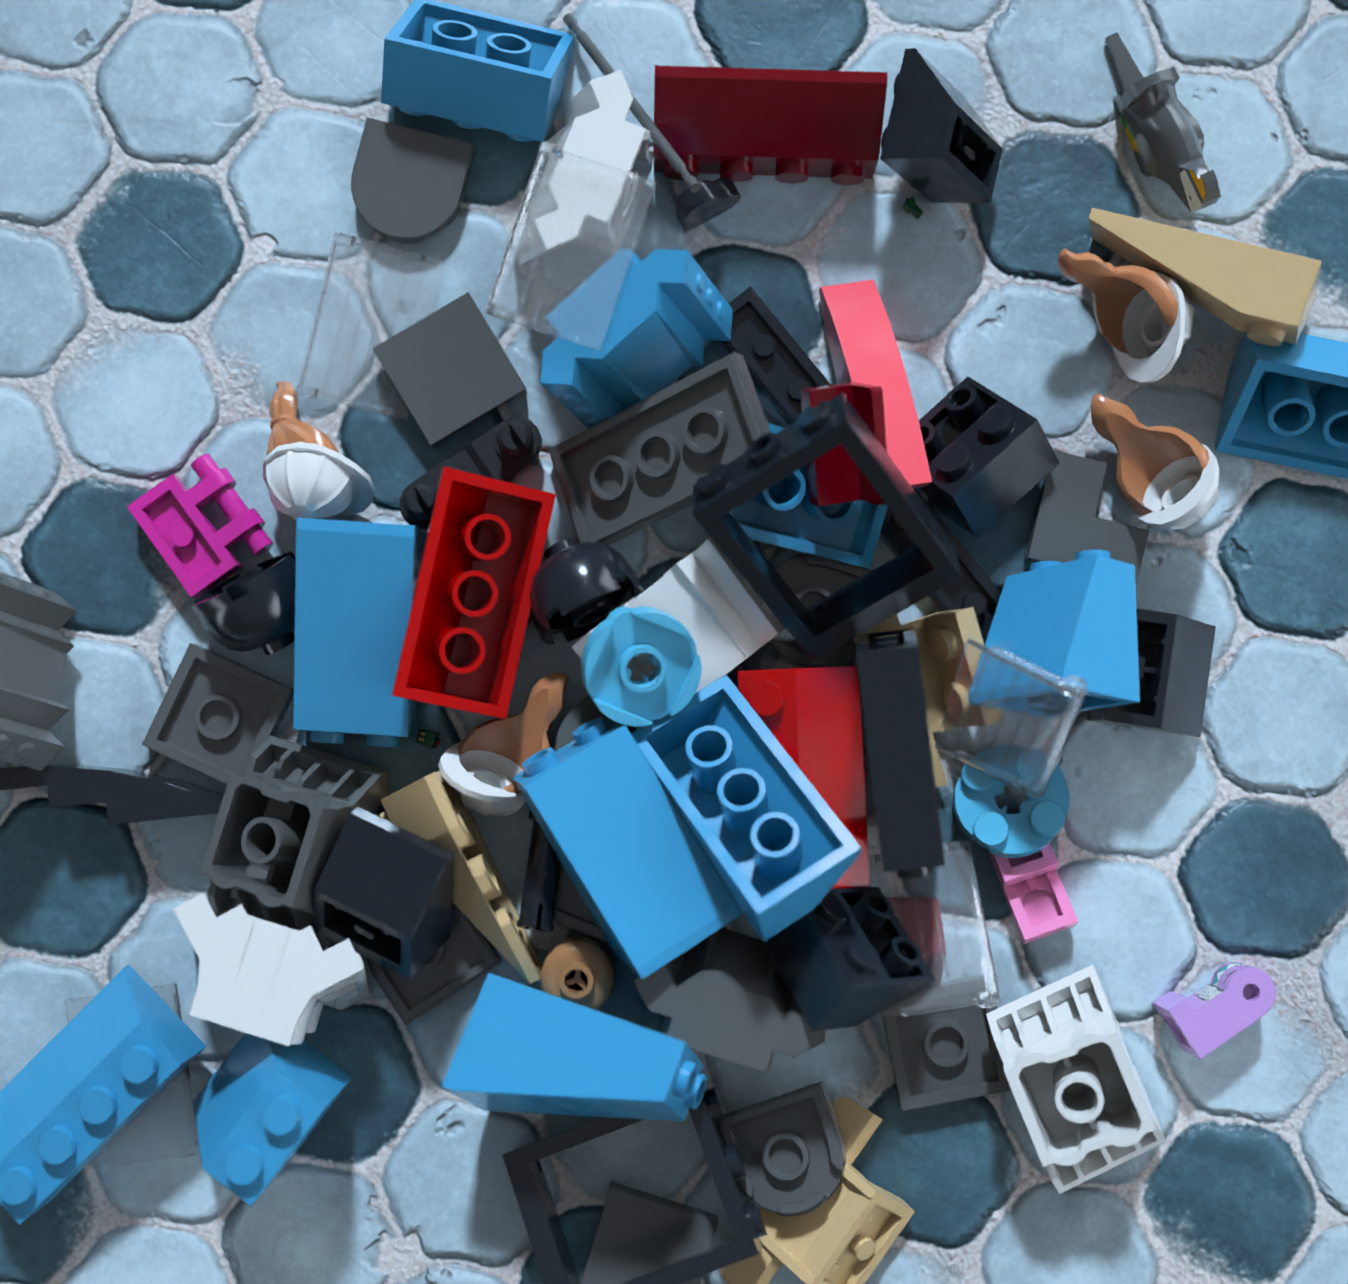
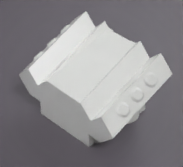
M621 69L588 82L585 87L581 88L578 93L574 94L559 109L566 126L545 142L549 153L532 195L520 203L529 224L507 238L519 266L565 245L590 247L614 256L619 251L652 170L653 151L649 150L650 131L625 121L633 97Z
M711 537L693 553L676 563L663 574L662 578L639 596L632 598L621 606L657 608L670 613L687 628L696 644L697 654L700 656L702 667L700 682L695 693L728 674L785 629L783 624ZM594 629L572 646L580 658H582L585 644ZM640 653L639 657L634 656L630 659L627 666L632 670L631 679L643 680L642 673H645L647 677L653 673L656 666L649 661L650 653Z
M204 893L173 909L200 960L198 985L190 1006L189 1015L290 1046L291 1044L303 1043L306 1033H314L316 1031L324 1005L344 1010L371 996L367 983L368 977L364 968L365 965L359 953L355 952L349 938L323 951L311 926L298 931L247 915L242 904L216 917Z
M1093 965L986 1014L994 1042L1004 1064L1005 1076L1043 1167H1046L1049 1177L1059 1194L1166 1142L1136 1066L1131 1061L1122 1032L1108 1002L1101 980Z

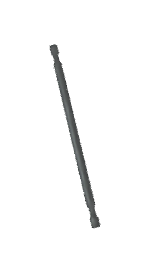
M571 13L566 14L563 18L564 23L569 29L573 30L577 40L603 75L606 76L615 72L587 33L578 26L575 17ZM631 93L633 101L629 110L641 126L650 131V138L674 170L681 174L689 190L692 193L697 192L701 187L700 183L694 176L690 175L685 163Z

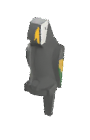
M1118 32L1107 36L1105 43L1122 93L1113 98L1141 173L1146 177L1155 176L1167 183L1191 213L1216 203L1221 197L1218 180L1214 170L1209 171L1204 161L1202 150L1204 147V135L1198 121L1177 98L1175 84L1180 77L1175 67L1173 66L1143 77Z

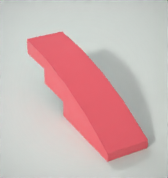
M874 279L820 287L818 291L837 384L858 382L881 386L884 401L887 454L912 488L926 487L932 482L921 428L902 358Z

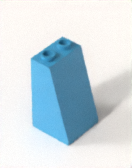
M297 518L293 729L309 730L310 742L344 744L345 733L367 734V746L400 748L401 737H416L419 701L391 695L427 537L416 526Z
M598 717L578 727L572 733L574 740L557 751L549 747L530 756L522 763L524 771L512 779L611 950L643 980L741 916L742 912L626 725L610 718L604 721L602 717Z
M488 972L441 1087L470 1105L484 1111L684 1122L689 1108L696 1110L701 1103L707 1085V1075L702 1073L705 1065L684 1041Z

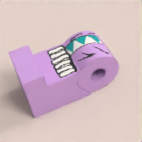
M1228 962L1221 965L1214 972L1211 983L1187 998L1169 991L1154 1001L1153 1005L1182 1049L1202 1059L1265 1015L1272 1008L1276 999V987L1272 978L1265 971L1241 962Z

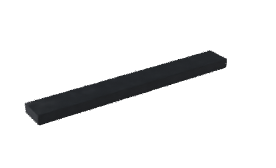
M750 286L728 303L733 309L731 341L720 342L730 354L735 352L744 356L752 381L787 424L791 425L797 421L798 416L802 412L800 389L831 384ZM913 488L955 545L962 574L960 579L928 597L941 612L973 607L985 645L1001 592L918 490ZM888 507L879 536L897 557L916 546V544Z

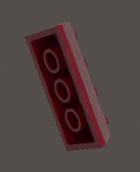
M655 65L654 124L685 163L690 175L695 178L698 176V173L720 174V178L728 177L733 182H743L751 180L753 175L775 176V179L782 183L795 184L805 182L809 177H829L831 182L835 184L856 185L862 183L864 179H872L879 161L888 72ZM653 142L654 172H664V175L670 179L684 180Z

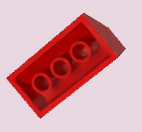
M445 466L442 467L391 693L392 696L501 719L507 718L531 610L529 595L532 580L541 564L556 494Z
M857 666L738 671V690L861 847V854L831 889L871 887L861 691Z

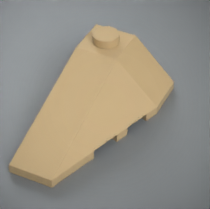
M1091 209L1088 218L1092 239L1133 265L1144 267L1151 271H1159L1176 279L1189 300L1238 331L1246 332L1250 340L1266 346H1280L1282 342L1296 345L1315 301L1321 260L1101 209Z
M440 771L431 773L381 799L385 811L379 814L380 818L387 819L393 824L455 853L452 902L530 984L540 980L543 965L526 929L517 927L519 914L472 813L463 805L453 787L441 776Z

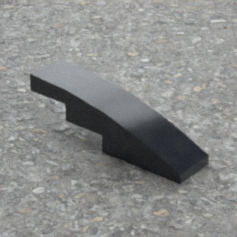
M70 764L47 765L42 771L24 766L0 768V790L47 786L49 808L106 802L108 825L217 814L224 794L183 780L129 769Z

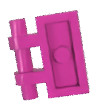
M204 454L191 463L190 466L201 481L189 490L178 476L171 474L127 506L130 513L190 597L195 599L243 567L230 549L237 543L244 540L255 556L265 553L273 546V542L263 530L265 521L256 509H248L234 489L237 483L227 468L220 469L210 454ZM214 500L230 521L218 531L201 509Z

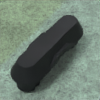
M513 417L501 422L471 442L465 449L409 484L403 490L400 498V512L403 519L418 529L429 528L443 466L506 482L538 457L542 448V437L539 429L531 421L522 417Z

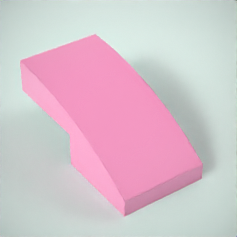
M1050 843L1039 852L1025 857L1005 858L990 853L999 883L1023 944L1077 925L1079 921L1056 868L1059 863Z

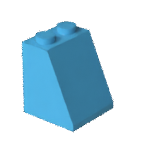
M1084 550L1075 553V560L1065 563L1039 561L1030 564V571L1007 576L970 689V702L1046 717L1139 703L1135 565L1112 559L1110 552L1105 550Z
M245 1033L193 1101L203 1170L248 1205L252 1206L287 1166L353 1077L305 1040L301 1044L286 1046Z

